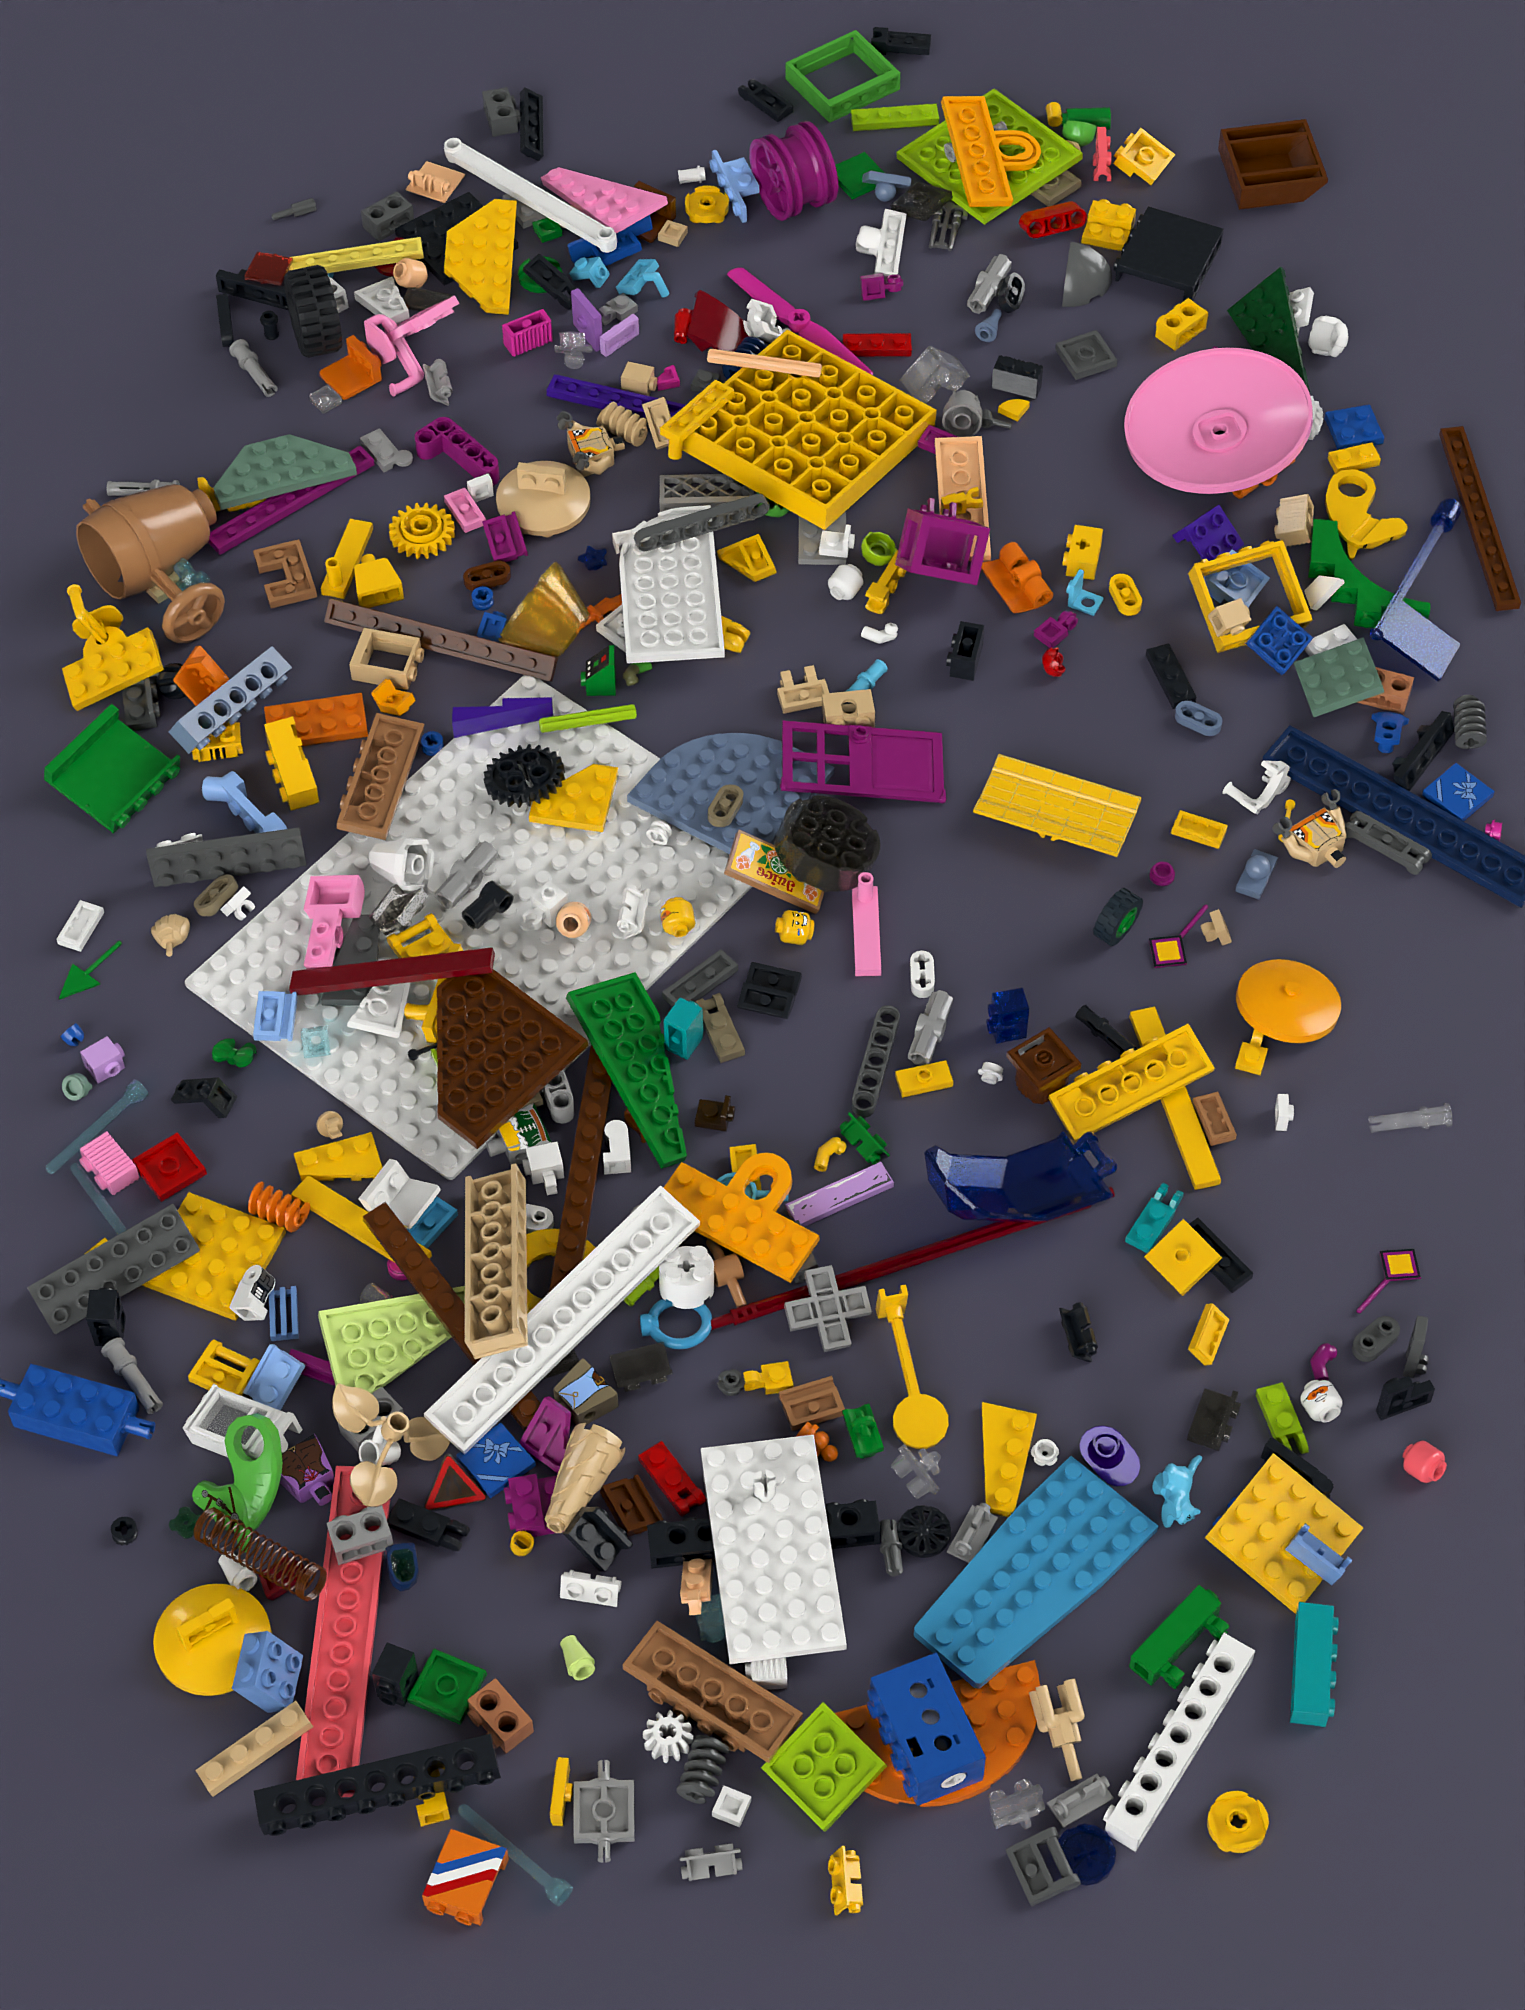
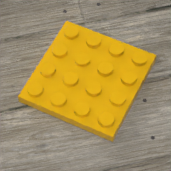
M188 1192L177 1211L200 1251L142 1286L236 1321L239 1316L229 1306L245 1272L253 1265H260L263 1269L267 1268L286 1234L285 1227L280 1228L277 1224Z
M1273 1453L1205 1536V1539L1291 1611L1296 1613L1298 1603L1306 1602L1323 1580L1285 1550L1298 1530L1306 1523L1310 1526L1308 1531L1342 1556L1363 1527Z

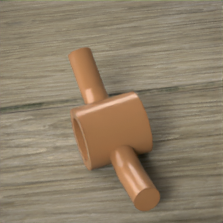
M707 1239L706 1245L715 1258L713 1260L715 1285L717 1287L728 1285L737 1308L747 1305L737 1281L744 1278V1272L736 1253L725 1256L719 1244Z

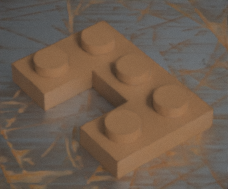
M299 539L253 550L259 574L283 568L286 580L264 585L270 608L317 597L316 588Z

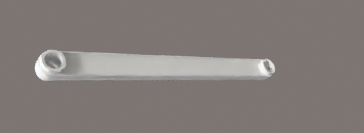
M450 138L444 143L445 155L449 162L461 166L599 247L602 252L609 253L617 248V236L613 228L604 226L465 145L460 139Z

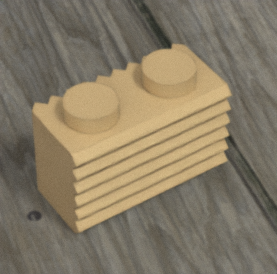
M1309 494L1280 499V506L1276 508L1278 525H1275L1274 531L1276 538L1280 539V541L1283 540L1285 547L1311 542L1314 505Z

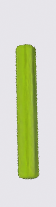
M630 704L540 718L539 727L540 731L545 733L635 719L637 714L635 705Z

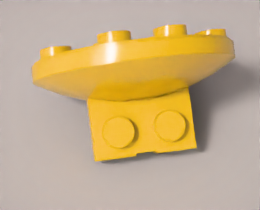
M228 1584L202 1585L184 1592L164 1610L154 1632V1653L162 1673L176 1687L196 1695H221L234 1691L232 1685L244 1635L269 1631L272 1634L271 1626L265 1609L249 1592Z

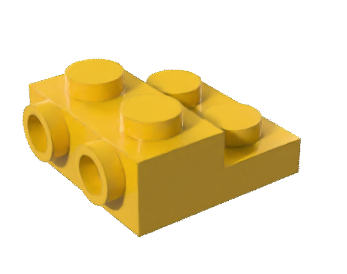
M1140 128L1136 134L1131 133L1124 142L1125 148L1122 145L1114 154L1116 160L1113 164L1129 177L1136 173L1148 184L1152 185L1175 154Z
M1106 199L1093 200L1081 243L1122 251L1124 244L1129 241L1130 233L1135 223L1136 209L1126 203L1115 205Z

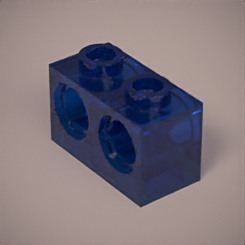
M1023 987L992 993L991 1004H988L990 1019L986 1020L988 1033L994 1035L996 1044L1027 1038L1029 1005Z

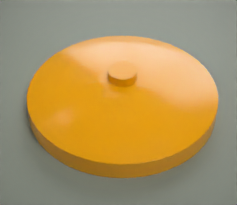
M1276 959L1257 963L1242 975L1236 991L1237 1007L1247 1023L1258 1032L1283 1042L1307 1043L1323 1038L1334 1029L1341 1012V999L1333 983L1318 970L1296 961Z

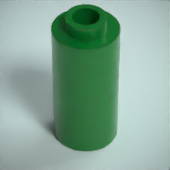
M1110 107L1066 108V112L1062 113L1061 124L1063 126L1069 120L1080 121L1095 125L1096 130L1097 127H1106V130H1110L1111 110Z

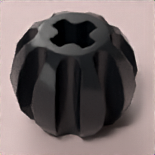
M181 663L165 665L163 667L164 670L159 672L157 676L159 691L169 699L186 697L185 693L173 681L183 666Z

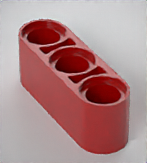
M1069 201L1028 211L1020 217L1019 225L1031 238H1040L1082 227L1087 220V214L1077 203ZM1033 222H1035L1034 226L1031 227V228H1029L1030 225H1031Z

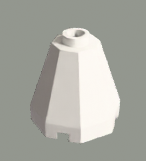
M405 838L375 844L369 852V863L373 870L400 889L408 891L422 890L424 884L421 883L424 879L429 880L432 875L434 852L427 847V844H429L427 839Z

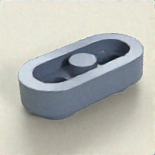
M1182 701L1176 706L1175 719L1179 724L1205 736H1214L1221 731L1222 717L1217 712L1192 701Z

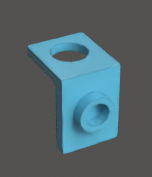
M1079 569L1074 579H1071L1067 586L1066 593L1069 594L1068 607L1094 616L1104 597L1082 589L1084 570ZM1089 598L1095 604L1092 607H1085L1081 601Z

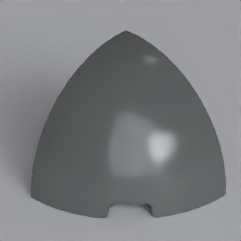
M1076 242L1070 243L1062 307H1076L1089 304L1091 298L1097 295L1102 297L1112 283V271L1106 259L1094 249Z

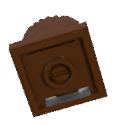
M1050 1027L1007 1051L1006 1054L1008 1060L1016 1068L1015 1081L1018 1090L1036 1104H1044L1050 1101L1048 1099L1049 1095L1066 1087L1069 1075L1081 1069L1082 1064Z

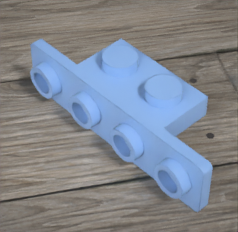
M713 150L712 159L709 160L711 171L713 173L716 172L718 184L720 187H724L729 201L732 202L735 216H739L742 223L747 222V209L742 197L760 193L759 184L744 157L723 163L717 150Z

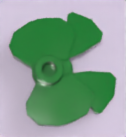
M226 1038L219 1041L213 1047L212 1059L215 1062L227 1060L230 1065H236L240 1068L246 1067L252 1062L257 1049L254 1044L249 1042L238 1050L235 1048V1040Z

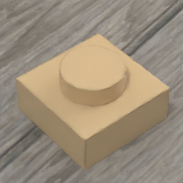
M667 220L658 233V241L679 247L688 233V226Z

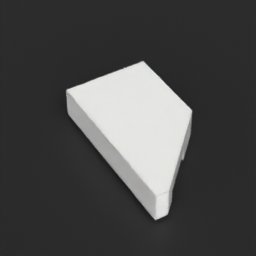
M1318 576L1304 590L1310 609L1317 611L1345 583L1344 580L1335 577Z

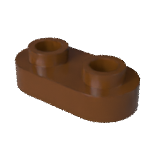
M494 561L471 567L463 575L464 585L470 591L482 586L492 588L503 585L511 578L510 566L504 561Z

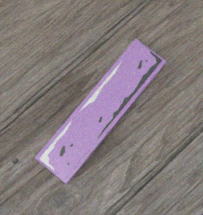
M879 1162L785 1204V1209L793 1222L799 1220L800 1225L805 1227L894 1187V1182L882 1162Z

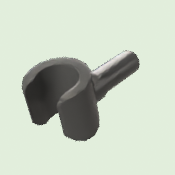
M982 410V428H990L994 425L1011 429L1012 423L992 418L990 410Z

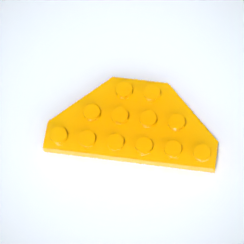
M494 199L447 231L444 273L449 278L452 277L470 298H474L480 304V307L486 313L509 315L517 201Z

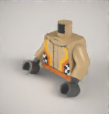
M561 411L557 416L559 421L558 428L561 430L567 428L568 430L567 442L568 449L573 458L572 462L575 463L577 471L583 477L591 474L601 475L615 464L614 452L625 449L622 436L609 438L606 429L602 426H583L572 420V416L566 411Z
M1336 789L1331 790L1333 800L1329 799L1327 792L1321 797L1323 804L1329 806L1328 810L1324 807L1293 826L1288 817L1281 818L1280 823L1277 822L1273 825V832L1278 835L1282 834L1283 837L1281 839L1292 858L1308 862L1313 867H1318L1324 862L1329 861L1335 868H1338L1345 862L1346 857L1341 852L1343 851L1346 839V830L1341 809L1336 805L1340 800V793Z

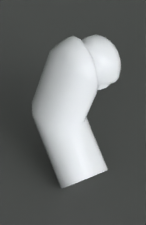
M888 623L885 625L884 630L878 631L865 626L861 637L882 644L897 637L898 627L896 624Z

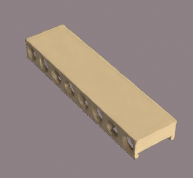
M516 1163L511 1164V1170L474 1180L471 1176L465 1177V1343L473 1354L474 1359L528 1346L526 1179Z

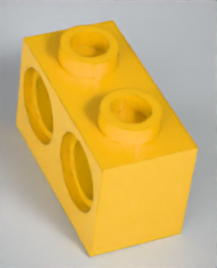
M1188 298L1181 304H1177L1167 314L1161 315L1158 318L1155 337L1176 351L1206 329L1208 312Z

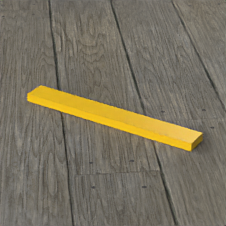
M1155 1006L1130 1012L1129 1018L1140 1047H1143V1043L1152 1037L1159 1039L1166 1035ZM1186 1086L1160 1100L1194 1190L1220 1185L1221 1178Z

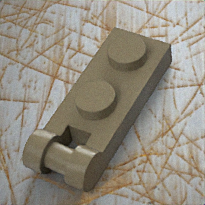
M718 993L712 995V998L707 1000L703 998L696 1000L695 1003L703 1008V1026L720 1063L744 1056L745 1049L724 1005L722 995ZM713 1008L716 1009L717 1012L712 1014L708 1013V1010Z

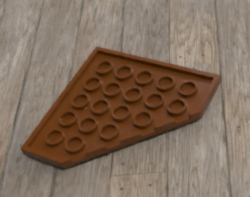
M494 969L492 973L446 978L437 986L438 1119L478 1149L588 1047V1040Z

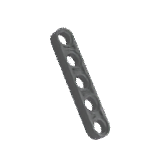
M891 1005L882 1006L876 1013L852 1096V1111L856 1116L861 1115L863 1118L871 1116L875 1111L899 1027L900 1013L896 1007ZM890 1014L895 1017V1020L886 1023L881 1020V1017ZM884 1035L889 1038V1041L885 1044H879L875 1041V1038ZM880 1057L883 1062L880 1065H872L869 1059ZM872 1078L877 1081V1084L867 1087L863 1084V1080ZM859 1100H867L871 1105L863 1109L859 1108L856 1103Z

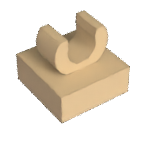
M1220 910L1210 912L1212 922L1201 925L1207 942L1219 938L1222 946L1231 943L1232 940Z

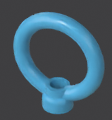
M661 1299L651 1307L648 1314H640L642 1337L651 1336L657 1343L671 1349L694 1347L703 1342L712 1329V1315L705 1304L692 1308L700 1315L702 1324L694 1335L686 1338H672L665 1335L659 1329L658 1317L665 1309L673 1307L671 1301Z

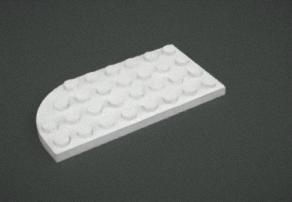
M711 505L679 507L659 512L658 517L648 522L643 521L632 530V535L623 543L619 557L627 663L725 657L713 532L645 552L640 551L634 541L635 533L642 528L711 508ZM696 523L690 524L686 529L694 526ZM673 530L667 531L664 535L670 534ZM650 537L644 538L641 542L647 541Z

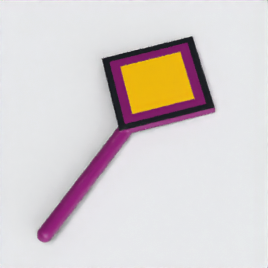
M1205 904L1178 936L1149 938L1154 968L1187 965L1182 939L1208 909V905Z
M1415 1249L1380 1251L1385 1279L1356 1310L1358 1314L1362 1313L1390 1281L1421 1279Z

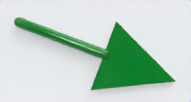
M117 941L85 971L72 963L59 1000L101 985L89 974L120 947L122 942Z

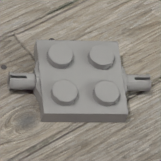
M603 1760L597 1762L598 1778L590 1781L574 1782V1844L593 1843L598 1845V1862L603 1863V1851H605V1863L611 1861L610 1844L616 1842H635L634 1780L610 1778V1761L604 1760L605 1771H603Z

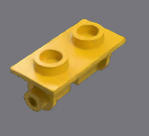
M841 1846L834 1852L828 1861V1872L832 1877L830 1899L831 1903L834 1904L835 1915H839L846 1908H848L849 1913H859L863 1906L861 1884L851 1883V1880L861 1879L860 1859L856 1855V1851H845V1846Z

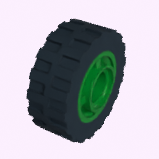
M1121 888L1110 898L1099 914L1093 928V935L1110 946L1118 944L1136 922L1143 907V899L1127 888Z

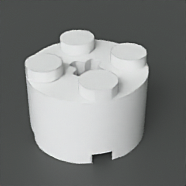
M677 1247L659 1265L660 1295L665 1301L666 1299L671 1301L672 1306L681 1309L697 1308L703 1305L704 1300L709 1296L710 1298L713 1296L714 1262L705 1247Z

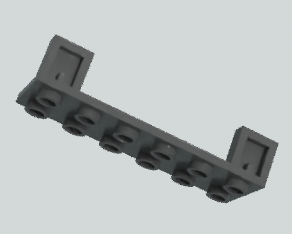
M171 1204L27 1288L53 1333L58 1334L86 1318L89 1290L110 1288L118 1290L119 1296L122 1297L195 1255L200 1249L174 1204Z

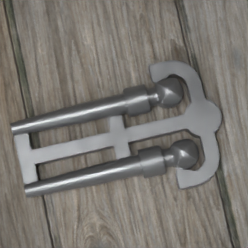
M953 202L933 203L928 210V215H934L929 248H941L952 251L961 219L967 220L968 212ZM944 210L946 212L944 222L941 223ZM954 212L952 223L948 224L950 214ZM938 228H942L939 242L936 241L934 243ZM947 229H951L949 246L944 242Z

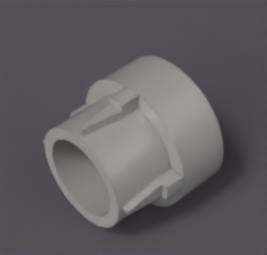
M966 390L953 391L943 409L942 423L946 432L957 437H971L980 430L982 425V408L978 395L975 396V394Z

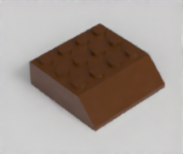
M1306 119L1227 128L1220 131L1218 151L1239 210L1304 202L1328 183L1326 171Z

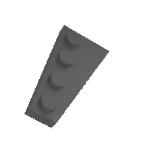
M360 915V918L352 919L334 966L378 961L381 927L380 915ZM372 987L324 992L321 1003L322 1005L360 1006V1003Z

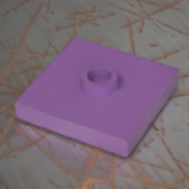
M577 288L571 291L573 324L597 352L600 350V336L603 335L602 317L581 290Z

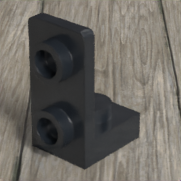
M219 1077L186 1079L177 1085L171 1101L174 1104L203 1102L218 1118H226L237 1096Z

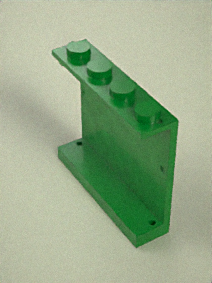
M110 704L44 768V780L114 833L120 827L124 828L136 811L140 812L143 810L148 799L152 795H158L169 778L172 780L178 775L180 756L177 754L173 759H169L119 720V709Z

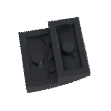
M751 962L746 983H743L737 1008L788 1019L799 989L802 973Z

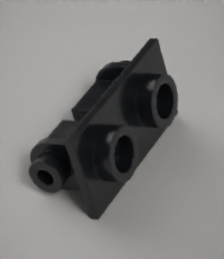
M1079 1302L1072 1306V1310L1059 1308L1062 1318L1061 1324L1065 1330L1068 1349L1072 1357L1089 1363L1092 1362L1091 1356L1097 1353L1098 1344L1093 1329L1087 1328L1084 1330V1328L1091 1324L1087 1307Z

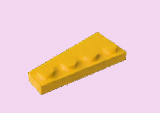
M982 1402L985 1503L991 1507L990 1513L1009 1517L1017 1506L1037 1414Z

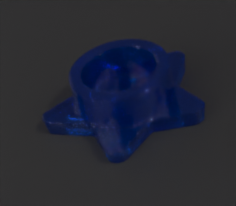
M587 546L586 553L578 556L577 560L583 562L589 571L598 570L602 566H607V561L604 559L607 550H596L591 546Z

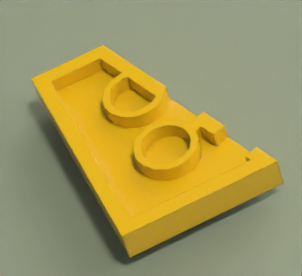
M372 1132L294 1153L301 1181L308 1175L317 1181H334L335 1178H351V1181H362V1178H375L382 1169Z

